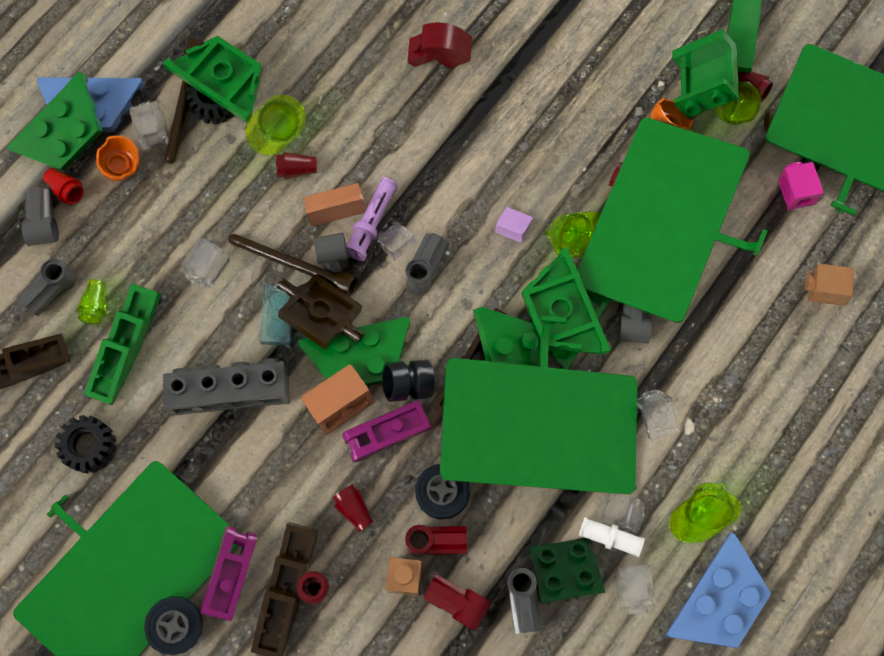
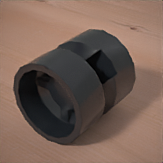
M426 359L412 360L409 362V365H406L403 361L386 362L382 370V386L387 401H405L409 395L414 400L431 398L434 393L435 377L430 361Z

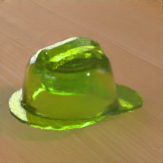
M285 94L275 95L267 100L250 117L246 124V139L251 148L259 154L267 156L282 151L304 127L306 116L301 103L293 96Z
M588 211L557 216L552 221L549 229L544 230V234L549 237V241L556 254L559 255L563 248L568 247L572 258L583 257L601 213Z
M702 483L692 490L689 499L672 512L669 520L670 530L676 538L683 542H703L739 518L741 513L740 502L736 496L728 492V488L724 483Z

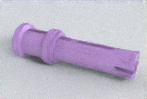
M387 177L381 178L361 221L354 223L352 228L354 232L348 244L346 243L347 255L349 257L365 261L367 257L366 251L371 241L377 237L376 227L398 186L392 179Z

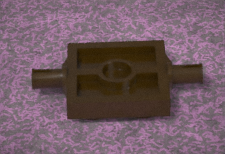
M317 274L299 287H296L285 278H282V281L280 280L277 289L290 296L288 302L278 312V317L325 350L337 337L343 334L354 340L357 344L363 339L365 333L351 325L352 321L362 310V305Z

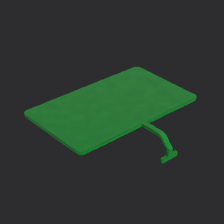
M806 44L801 50L765 138L768 143L846 176L837 200L832 201L830 205L840 214L846 212L854 216L857 210L844 205L853 180L884 192V74L813 44Z
M651 118L642 119L577 270L585 290L674 323L682 322L715 241L742 250L754 251L753 254L758 256L768 230H762L758 242H745L719 233L750 156L748 149Z
M540 316V321L545 323L540 338L539 366L451 358L447 361L440 455V476L443 480L613 494H631L634 492L636 479L637 380L629 375L549 368V336L552 326L555 323H567V318Z
M158 461L151 462L88 531L61 507L69 499L67 495L56 501L51 506L52 509L46 514L49 517L56 514L81 538L16 606L13 616L55 656H139L149 645L145 636L144 624L151 607L160 600L172 596L184 597L189 600L211 576L226 526H232ZM233 544L230 553H231L238 545Z

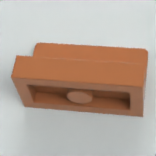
M359 183L303 197L311 227L359 215L366 211Z
M352 365L346 366L301 396V400L325 436L375 403L370 390Z

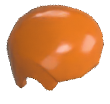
M662 98L651 111V119L691 130L693 120L686 118L674 105V100Z
M110 136L97 149L96 165L104 177L112 181L128 180L137 172L140 165V154L132 140L124 136Z

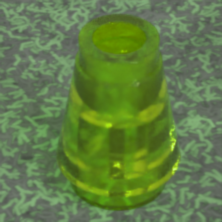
M90 279L76 309L78 319L84 323L100 324L102 319L106 317V284L102 280Z

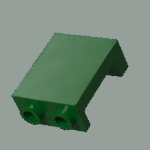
M724 29L672 51V60L681 68V96L674 99V105L686 118L699 115L739 99L736 44Z

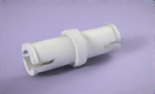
M586 517L579 532L580 537L602 543L606 549L611 550L613 547L633 554L636 557L640 556L645 541L643 537L641 538L618 530V526L614 524L610 527Z

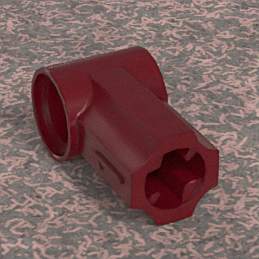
M414 525L406 533V549L416 557L467 554L466 526L426 527L425 525ZM414 534H424L428 539V544L421 549L413 547L410 539Z
M438 574L432 579L423 597L427 602L450 613L453 619L474 631H477L491 605V602L470 589L464 590Z

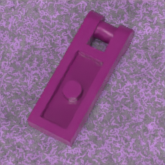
M417 400L342 433L345 444L350 446L352 451L350 457L353 463H357L375 453L429 431L431 426L420 401ZM368 434L371 443L362 446L360 438Z
M225 527L221 545L199 611L200 613L232 621L256 544L257 534L251 532L243 534L236 532L234 527ZM233 544L242 546L240 556L230 553Z

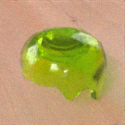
M738 82L739 99L714 108L718 119L726 124L737 125L751 122L760 110L761 98L758 89L751 83Z

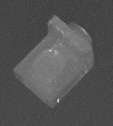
M651 390L643 393L642 398L637 399V407L641 409L647 437L650 440L680 432L671 396L660 390Z

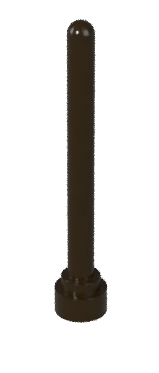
M195 38L187 39L184 53L187 54L185 50L203 45L205 42ZM183 80L165 153V161L168 164H173L176 161L189 104L186 90L187 86L191 87V85Z
M231 234L228 240L231 245L311 277L317 274L349 297L355 289L357 276L346 271L335 274L240 235Z

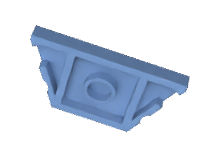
M37 77V82L46 104L72 78ZM88 78L86 85L90 97L94 99L96 116L100 120L103 132L115 131L121 122V117L132 106L130 101L137 90L142 91L144 88V82L141 78Z
M731 532L726 537L665 633L668 638L738 648L771 593L735 534Z

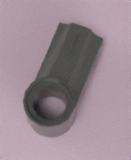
M41 187L30 188L28 192H25L26 220L22 222V235L26 245L33 246L58 242L59 229L53 213V193L50 189Z
M344 233L314 237L318 264L322 263L325 270L335 274L338 272L343 273L345 268L349 267Z
M426 233L413 260L409 261L406 265L407 286L412 292L418 294L425 293L431 288L432 278L449 247V242L444 240L442 236L435 233ZM416 273L426 275L423 279H414L412 277Z
M49 259L40 267V275L17 299L31 312L39 316L61 291H68L74 286L76 275L70 267L59 259ZM62 271L61 276L54 280L56 273Z
M623 304V314H621L619 320L618 341L649 344L652 328V318L649 317V313Z
M526 568L514 570L507 579L514 634L542 630L536 589L537 580L535 575ZM517 574H525L530 579V587L526 592H518L513 587V579Z

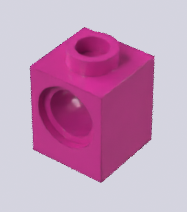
M802 162L791 163L785 167L778 179L788 211L816 205L824 193L813 162L802 164Z

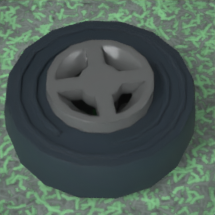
M435 464L425 469L418 477L415 486V498L420 509L429 517L439 520L451 519L459 515L467 506L470 497L469 482L443 480L440 476V464Z
M176 596L162 599L151 607L145 618L144 631L146 640L154 650L161 654L175 656L185 653L196 644L201 636L203 620L199 609L190 600Z

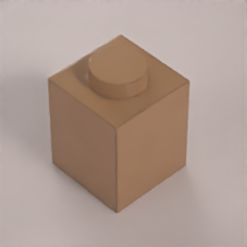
M817 264L811 273H807L805 279V290L809 291L808 301L844 306L853 297L854 268Z
M389 557L386 591L394 594L420 596L423 570L422 561Z

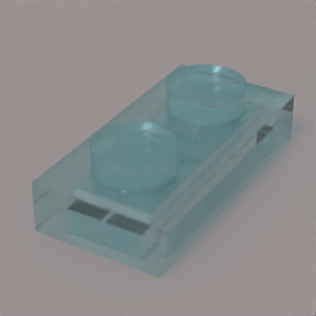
M273 285L264 286L260 343L261 345L290 346L292 327L278 317L279 310L288 302L290 296Z

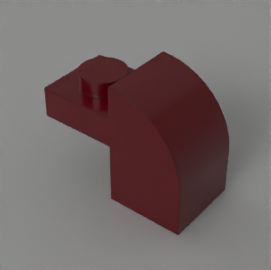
M440 22L424 24L422 34L409 38L407 63L416 67L429 61L437 60L450 69L469 62L471 59L472 36L452 24Z

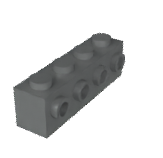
M278 359L262 360V364L250 365L249 362H235L232 364V367L220 368L219 365H206L202 367V370L191 371L189 368H176L173 370V373L163 374L164 409L171 416L290 404L288 368L283 361L280 362Z

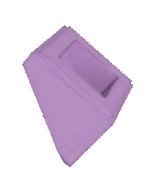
M506 207L496 224L495 233L522 243L533 217Z

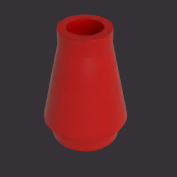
M50 168L44 173L43 181L48 184L60 202L73 205L82 199L84 188L78 179L58 172L54 168Z

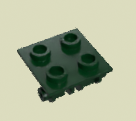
M582 538L529 547L541 604L546 603L549 605L550 602L561 600L567 602L573 598L578 600V597L590 595L595 597L597 594L605 593L591 539Z

